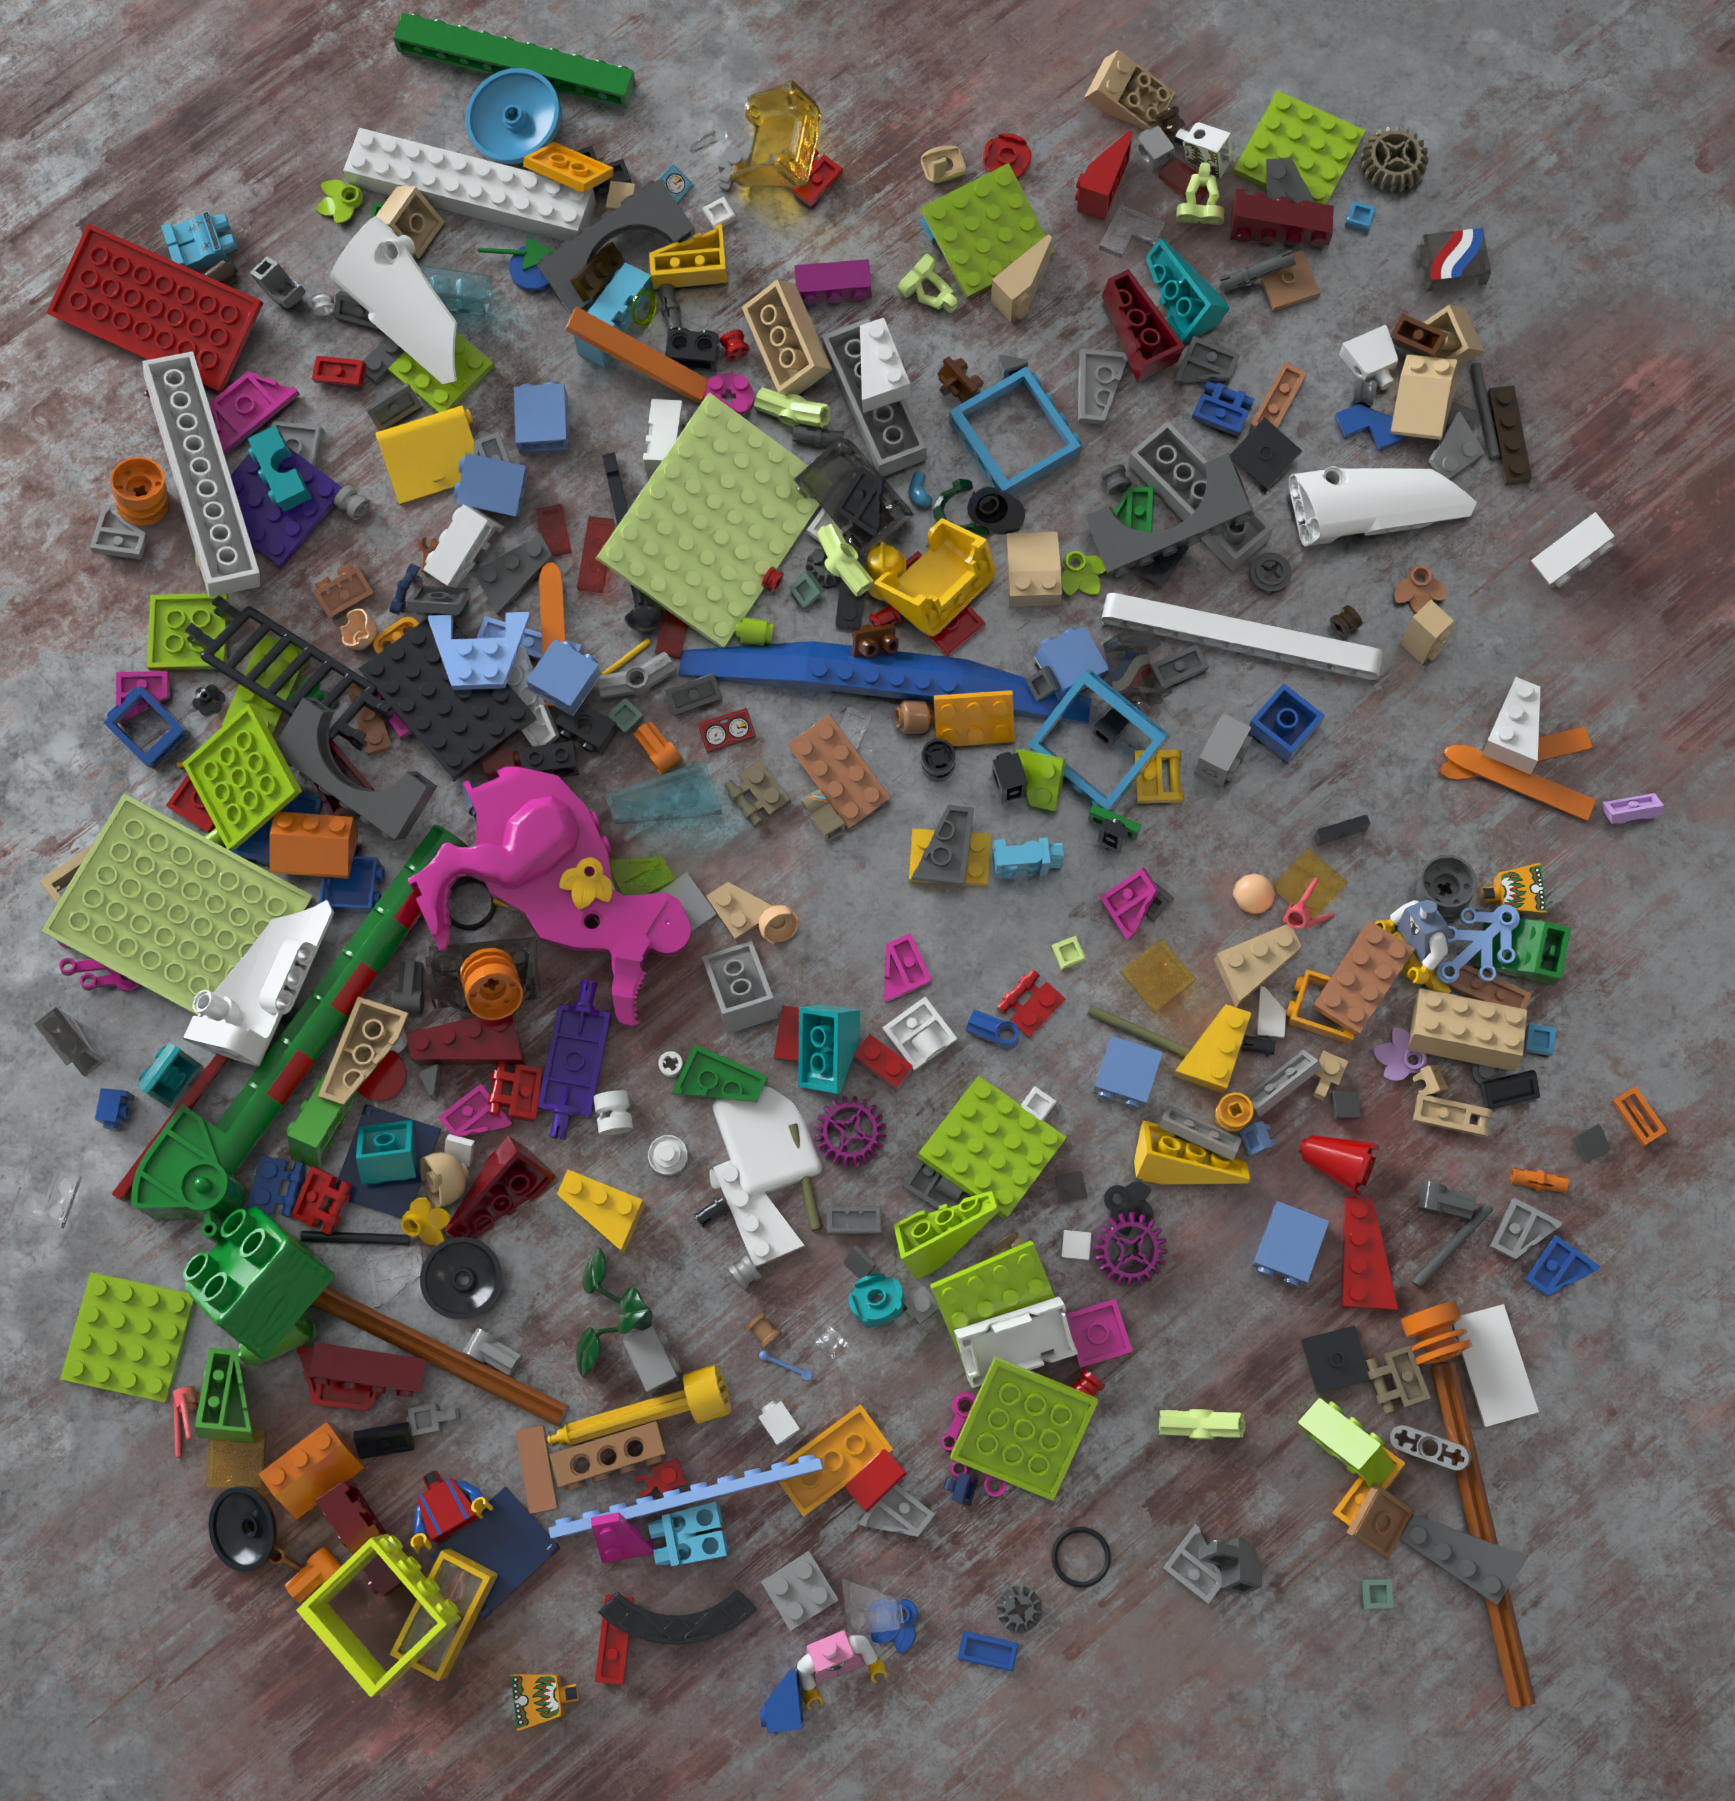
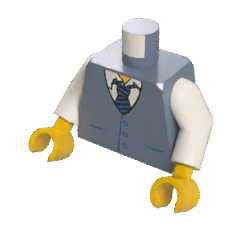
M1430 900L1421 902L1411 901L1392 913L1389 920H1377L1375 924L1383 927V929L1391 934L1394 933L1395 925H1397V930L1406 943L1415 948L1413 952L1423 965L1421 968H1410L1407 976L1409 978H1416L1413 981L1415 984L1428 982V971L1433 970L1447 956L1449 928L1438 912L1436 903Z

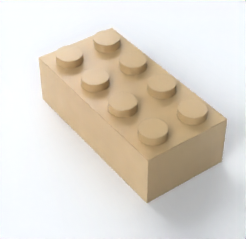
M777 279L742 307L778 393L799 395L833 370L795 284Z
M1420 988L1413 1003L1407 1050L1515 1072L1523 1057L1527 1010Z

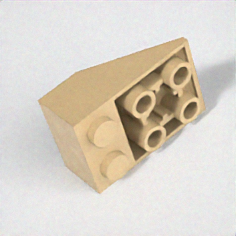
M1118 49L1104 58L1084 99L1103 113L1146 130L1153 129L1160 124L1155 116L1168 108L1175 92Z

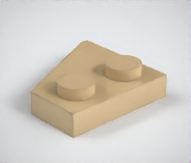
M729 882L706 896L708 902L735 941L759 926L761 915L765 910L772 907V905Z

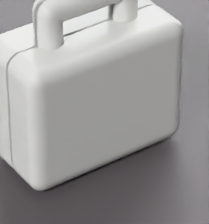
M764 1087L757 1103L716 1099L713 1102L712 1109L730 1160L732 1159L734 1167L738 1170V1180L742 1191H745L749 1197L763 1192L769 1194L798 1183L805 1176L811 1178L821 1173L823 1163L801 1114L791 1100L773 1088ZM798 1124L799 1149L793 1141L788 1125ZM710 1169L711 1186L714 1189H718L721 1187L715 1172Z

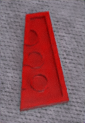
M1345 1196L1341 1307L1397 1311V1301L1373 1198Z

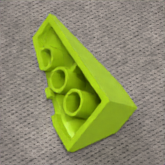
M989 1191L964 1198L960 1204L951 1207L948 1204H943L934 1212L927 1213L926 1210H922L894 1224L901 1260L917 1280L941 1268L999 1212L994 1192Z

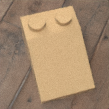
M1050 234L992 279L991 303L1010 323L1017 318H1023L1029 311L1050 263L1052 245Z
M1416 355L1406 356L1400 377L1391 434L1442 440L1459 381L1458 360Z
M1058 532L1007 533L1009 607L1060 606L1062 585Z

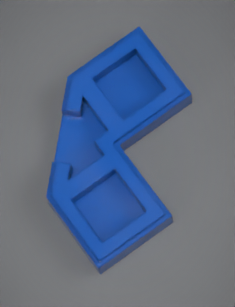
M1360 404L1335 414V419L1345 438L1369 430L1379 451L1401 443L1403 440L1402 435L1391 434L1393 417Z

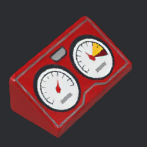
M747 708L698 723L707 753L756 737Z

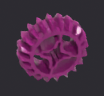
M843 1096L842 1105H839L836 1099L832 1100L833 1110L828 1106L823 1107L827 1117L818 1114L817 1119L823 1124L814 1125V1129L822 1133L815 1135L814 1139L818 1142L824 1141L817 1148L819 1151L828 1149L824 1154L826 1160L830 1159L833 1155L835 1156L833 1165L837 1166L840 1159L844 1160V1169L848 1168L849 1161H853L854 1168L857 1169L859 1168V1159H862L863 1163L868 1165V1154L874 1159L878 1157L876 1151L873 1150L874 1148L883 1150L884 1145L878 1142V1140H886L887 1135L879 1131L885 1130L887 1126L886 1123H877L883 1119V1114L873 1115L877 1110L876 1105L866 1109L868 1105L867 1099H863L861 1105H858L857 1096H853L852 1103H848L847 1097ZM856 1112L848 1121L834 1120L840 1114ZM863 1116L870 1121L873 1127L872 1138L859 1128ZM855 1124V1133L857 1135L846 1140L845 1129L847 1127L849 1129V1127H853ZM829 1127L835 1129V1132L841 1135L838 1149L831 1144L828 1138ZM853 1143L867 1145L858 1152L846 1153V1150Z
M1130 1212L1128 1221H1125V1216L1123 1213L1118 1214L1120 1223H1116L1113 1218H1109L1108 1221L1112 1227L1110 1229L1105 1225L1100 1227L1106 1233L1105 1236L1095 1235V1239L1102 1241V1245H1093V1250H1101L1102 1255L1095 1256L1094 1260H1104V1264L1100 1265L1098 1269L1104 1271L1109 1268L1110 1271L1106 1274V1278L1109 1280L1116 1274L1115 1284L1120 1285L1123 1278H1126V1286L1131 1287L1132 1279L1135 1278L1136 1284L1142 1286V1276L1150 1282L1153 1280L1149 1274L1151 1270L1156 1274L1161 1272L1155 1267L1156 1263L1165 1265L1166 1261L1158 1257L1159 1253L1167 1254L1168 1250L1159 1249V1244H1164L1167 1240L1166 1238L1157 1239L1156 1236L1162 1232L1161 1228H1157L1154 1231L1151 1230L1155 1224L1154 1220H1150L1144 1225L1145 1215L1141 1214L1138 1221H1135V1214ZM1128 1226L1141 1229L1138 1234L1129 1240L1116 1233L1121 1228ZM1147 1235L1152 1243L1150 1260L1141 1251V1245ZM1110 1239L1117 1244L1120 1250L1114 1264H1112L1108 1254ZM1119 1241L1129 1245L1135 1243L1137 1248L1134 1249H1137L1136 1254L1141 1259L1131 1254L1126 1257L1124 1254L1126 1250H1123L1124 1245ZM1132 1259L1145 1266L1141 1270L1132 1273L1120 1271L1121 1267Z

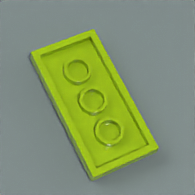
M266 635L256 645L244 672L245 676L276 645L279 639ZM290 644L255 682L267 689L302 650ZM306 663L276 694L278 697L286 701L288 695L295 691ZM239 684L221 726L223 727L247 704H256L273 738H275L285 713Z

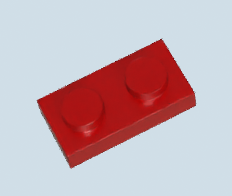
M316 356L312 380L315 383L362 388L366 363L363 360Z

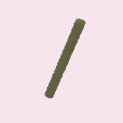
M1093 1005L1090 1006L1087 1013L1089 1016L1185 1058L1190 1049Z
M798 1124L788 1125L793 1141L799 1149L800 1136ZM805 1176L800 1180L811 1230L813 1231L821 1229L822 1225L811 1178Z

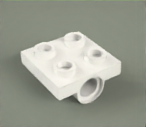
M926 997L882 1027L884 1033L903 1058L913 1065L914 1072L957 1041V1037Z

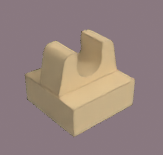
M1428 1065L1420 1069L1421 1071L1413 1077L1414 1082L1421 1080L1426 1082L1425 1089L1420 1090L1419 1094H1440L1449 1090L1439 1065Z

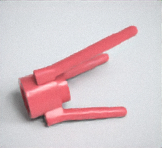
M1317 877L1313 879L1298 904L1294 906L1290 904L1287 908L1283 921L1293 929H1301L1303 927L1310 929L1313 925L1335 916V913L1331 912L1312 920L1310 919L1311 912L1309 907L1306 906V902L1319 882Z
M187 1386L173 1391L174 1401H172L174 1408L175 1454L177 1458L181 1457V1413L187 1440L192 1438L188 1413L197 1409L196 1404L199 1405L201 1393H196L194 1386Z

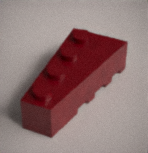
M1236 188L1231 210L1230 240H1237L1243 243L1261 241L1265 244L1282 242L1289 245H1298L1300 243L1312 244L1313 246L1329 245L1333 234L1334 206L1304 200L1296 204L1290 198L1283 196L1277 200L1266 198V193L1256 192L1255 196L1246 195L1244 189Z
M514 1012L498 1020H486L476 1016L406 1033L410 1057L416 1065H496V1062H505L509 1065H516V1063L526 1065Z
M343 1481L315 1500L325 1518L336 1530L341 1543L350 1550L352 1555L371 1537L387 1534L355 1483ZM379 1555L363 1569L369 1578L367 1583L376 1595L379 1593L381 1596H388L404 1584Z

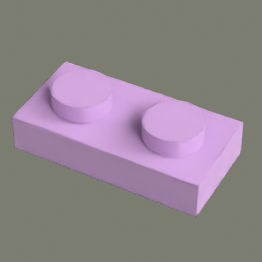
M1655 793L1603 802V812L1612 824H1624L1631 820L1651 819L1654 816L1664 815V805Z

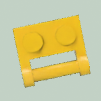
M1166 749L1160 750L1136 780L1137 804H1179L1184 802V793L1181 792L1179 760L1182 759L1181 750ZM1135 750L1134 763L1145 750ZM1162 760L1169 761L1170 792H1163Z

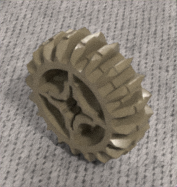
M1388 126L1385 132L1379 129L1375 136L1371 135L1368 142L1363 146L1360 159L1362 162L1361 168L1363 171H1366V179L1372 178V186L1379 183L1380 190L1389 187L1391 193L1394 191V188H1398L1402 192L1405 186L1411 189L1414 183L1418 184L1426 172L1429 159L1427 157L1428 148L1423 147L1424 140H1417V133L1410 135L1408 128L1402 132L1399 126L1395 128V131H1392ZM1406 153L1411 156L1413 164L1409 162L1410 159L1406 156ZM1376 154L1380 157L1379 160L1382 161L1383 166L1377 161Z

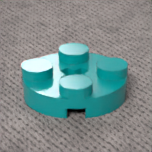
M881 1273L867 1275L857 1281L852 1295L851 1292L849 1294L851 1311L854 1317L861 1321L865 1327L870 1328L886 1324L903 1314L904 1293L900 1283L893 1277L891 1279ZM874 1296L883 1298L878 1303H871Z

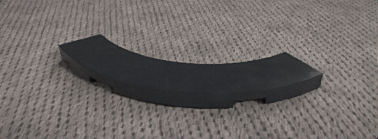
M736 1589L726 1599L709 1609L688 1615H664L645 1610L633 1604L617 1591L598 1613L609 1623L634 1637L654 1643L681 1645L706 1641L719 1636L745 1621L757 1608Z

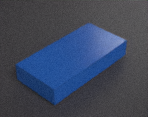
M963 1631L958 1659L1013 1672L1019 1643Z

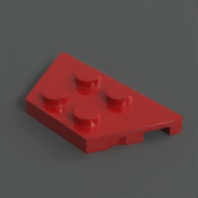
M301 1346L297 1348V1354L300 1356L304 1369L303 1373L306 1382H308L309 1393L314 1405L370 1411L382 1393L369 1392V1387L358 1385L356 1390L343 1388L341 1383L330 1381V1385L313 1383V1379L307 1378L313 1348Z

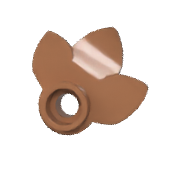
M1415 566L1409 571L1406 579L1398 582L1395 588L1394 599L1396 603L1409 602L1412 610L1417 613L1430 600H1446V588L1441 581L1433 578L1430 569L1425 566ZM1421 576L1424 582H1417L1415 577Z

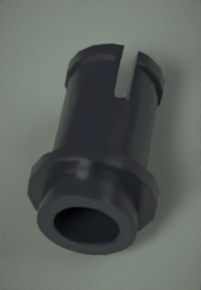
M1244 1035L1243 1043H1252L1254 1045L1242 1044V1052L1266 1054V1057L1274 1055L1276 1039H1271V1036L1262 1038Z
M721 1196L717 1199L714 1197L712 1203L694 1214L703 1229L721 1215L726 1216V1212L730 1210Z

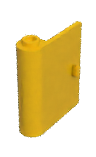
M463 405L376 432L378 444L399 504L453 488L457 482L460 483L462 473L459 472V463L461 457L465 458L466 453L474 454V439L469 424L474 422L469 409L464 410Z

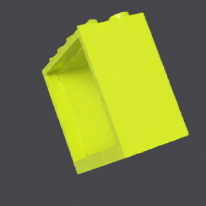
M389 1534L371 1537L296 1610L370 1697L388 1691L462 1619L457 1614L459 1612L457 1606L451 1600H445L439 1593L440 1587L433 1579L426 1578L420 1571L422 1567L419 1562L412 1556L408 1557L402 1551V1543L394 1535L389 1536ZM377 1555L384 1560L437 1622L388 1672L385 1671L328 1604Z

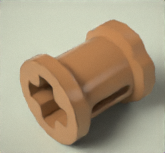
M764 1312L755 1317L746 1327L748 1332L752 1331L762 1342L761 1346L763 1349L772 1344L782 1333L769 1323Z

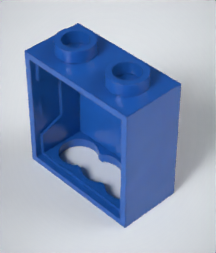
M353 856L349 879L322 877L319 904L328 900L335 913L369 914L382 897L379 886L380 882L384 881L385 867L382 866L377 857Z

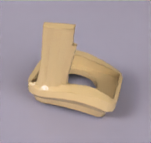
M957 146L935 147L926 151L921 157V165L925 177L933 184L961 177L967 172L963 156ZM946 158L953 163V168L949 171H946L948 164Z

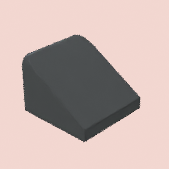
M998 355V368L1003 380L1024 367L1028 368V361L1026 359Z
M1156 882L1154 883L1159 891L1146 913L1153 921L1174 900V897Z
M438 1064L420 1071L419 1074L428 1096L434 1101L439 1097L442 1068Z
M1357 1091L1331 1092L1330 1099L1334 1121L1361 1118Z
M1600 1124L1593 1126L1572 1139L1586 1163L1610 1150Z
M858 1245L852 1248L844 1260V1265L859 1279L869 1275L876 1268L875 1261Z

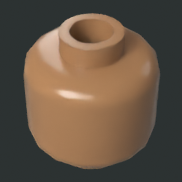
M905 700L900 703L899 707L895 708V726L900 728L904 734H923L928 731L930 724L934 723V711L929 709L928 704L924 700Z

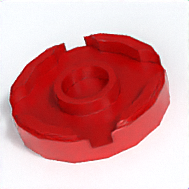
M1010 133L999 134L998 137L990 139L983 149V165L985 170L990 173L1009 163L1016 178L1019 179L1027 173L1031 166L1032 152L1022 137Z
M390 1050L357 1089L358 1092L365 1098L375 1102L389 1101L398 1096L407 1080V1069L403 1060Z

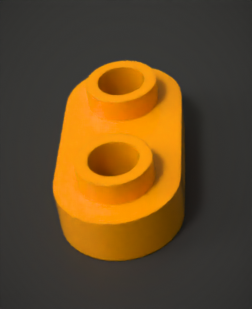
M403 617L379 633L373 642L376 653L379 654L384 650L385 645L394 643L405 635L407 630L416 627L419 624L418 621L412 617Z

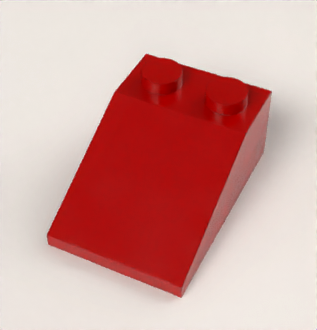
M1128 131L1088 165L1085 174L1081 173L1076 184L1078 190L1075 196V201H1078V212L1102 220L1106 219L1130 159L1133 132Z

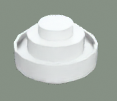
M663 1135L651 1143L648 1150V1160L651 1167L657 1173L674 1175L685 1167L688 1161V1151L685 1144L679 1138L672 1135Z

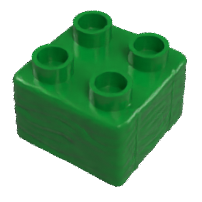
M253 1206L247 1211L238 1209L226 1218L221 1227L223 1238L209 1254L206 1252L196 1254L187 1263L183 1272V1278L186 1280L185 1289L214 1324L244 1345L257 1357L264 1359L325 1290L335 1275L298 1237L285 1229L260 1208Z

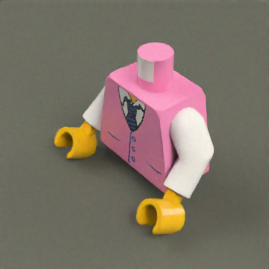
M840 1631L807 1646L806 1655L799 1661L797 1670L802 1689L805 1690L802 1697L809 1710H811L810 1703L813 1700H818L820 1706L823 1705L820 1693L815 1688L816 1685L863 1665H868L872 1682L877 1683L875 1675L877 1673H883L885 1678H887L884 1662L877 1660L878 1656L865 1636L851 1635L846 1631Z

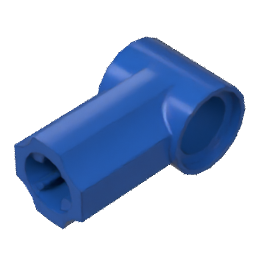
M975 1009L966 1027L967 1033L998 1044L1000 1048L1005 1050H1011L1019 1043V1028L1014 1022L1003 1021ZM1005 1030H1011L1015 1036L1013 1039L1006 1041L1000 1037V1034Z

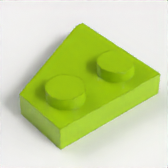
M1020 748L1016 749L1015 753L1019 754L1028 781L1026 793L1030 806L1052 811L1058 810L1066 759Z

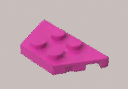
M248 371L210 402V407L223 453L227 455L299 396L298 390L292 386L288 388L280 385L277 381L269 378H261L258 374Z

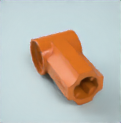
M652 722L644 723L634 733V737L647 752L649 760L661 775L683 761L675 746L670 741H666Z
M326 1546L314 1553L307 1560V1565L284 1585L288 1593L298 1603L304 1602L342 1566Z

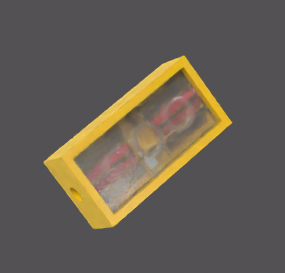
M451 1548L440 1552L428 1578L433 1579L440 1587L439 1593L445 1600L449 1599L457 1606L459 1610L457 1614L462 1619L412 1666L413 1668L437 1681L448 1677L498 1576L496 1572ZM416 1600L389 1654L398 1660L437 1624L436 1620L418 1600Z

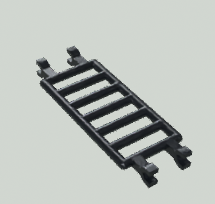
M218 595L212 601V605L216 607L214 614L221 618L225 617L231 623L215 639L203 633L193 623L185 629V632L189 634L187 641L204 649L200 656L204 662L292 717L302 698H306L331 670L337 672L343 678L321 701L328 708L338 700L352 683L364 690L362 694L330 727L329 741L334 740L339 735L349 741L357 750L362 751L368 745L367 741L364 740L366 733L352 728L348 725L349 722L364 706L376 713L386 723L393 717V713L390 711L393 708L392 704L374 696L377 693L375 684L251 606H247L242 611H239ZM249 618L261 624L226 662L214 656ZM270 631L281 637L276 645L246 676L234 669ZM290 644L302 650L267 689L255 682ZM311 657L323 664L288 702L276 695Z

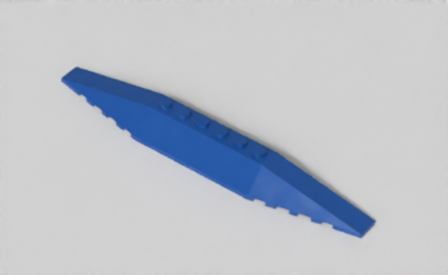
M817 641L682 650L678 676L699 678L714 673L716 681L832 694V691L904 700H924L930 703H934V696L1012 690L1014 716L1047 720L1062 700H1059L1056 693H1054L1044 701L1037 702L1026 682L1027 678L968 659L902 651L890 654L888 652H881L869 658L865 656L854 658L850 655L851 645ZM1078 695L1059 721L1089 725L1092 698Z

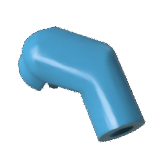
M916 471L913 474L908 494L915 505L928 508L932 503V497L927 495V492L923 489L926 475Z

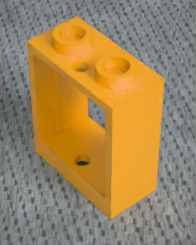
M1306 969L1303 977L1298 975L1293 990L1298 993L1295 1001L1290 1000L1285 1015L1290 1017L1288 1025L1349 1045L1355 1034L1344 1027L1342 1031L1298 1017L1308 984L1324 989L1331 978Z

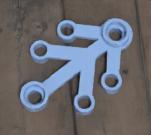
M1501 905L1494 912H1476L1472 908H1465L1461 911L1459 919L1464 925H1471L1474 922L1492 924L1485 931L1457 930L1453 926H1448V930L1453 932V938L1448 939V943L1453 941L1473 942L1452 962L1447 961L1438 966L1436 977L1441 983L1451 984L1459 977V969L1480 950L1481 968L1478 971V977L1483 982L1493 980L1496 976V970L1492 966V938L1499 932L1501 950L1497 953L1499 962L1509 964L1515 959V951L1511 948V930L1517 927L1520 917L1518 911L1510 905ZM1465 912L1472 914L1473 918L1471 921H1467L1464 918ZM1502 914H1508L1511 918L1510 922H1504ZM1503 951L1510 953L1511 957L1509 960H1505L1502 957ZM1445 968H1451L1453 976H1447L1444 972ZM1484 969L1491 971L1490 978L1484 977Z

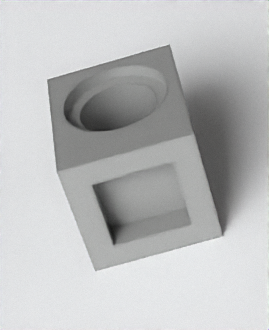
M1158 125L1153 129L1144 130L1139 135L1136 151L1150 170L1154 172L1173 161L1175 147Z

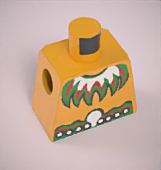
M1541 863L1498 873L1494 878V886L1481 888L1482 903L1497 902V908L1501 905H1510L1518 911L1519 917L1527 916L1528 918L1541 919L1547 913Z
M560 1674L511 1675L517 1731L564 1716V1703L579 1701L578 1685L562 1686Z

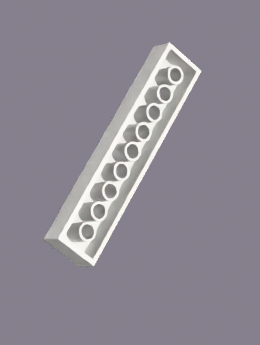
M359 128L343 170L349 185H354L358 188L390 196L397 186L416 187L432 207L563 241L569 238L575 239L581 234L580 231L589 225L596 205L593 188L584 193L576 192L573 188L556 183L553 179L544 175H538L534 172Z
M193 351L142 361L144 379L209 598L260 587L259 569Z

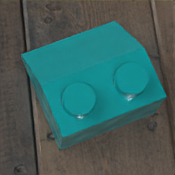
M413 1120L359 1126L356 1162L361 1184H378L385 1181L416 1178L417 1157Z

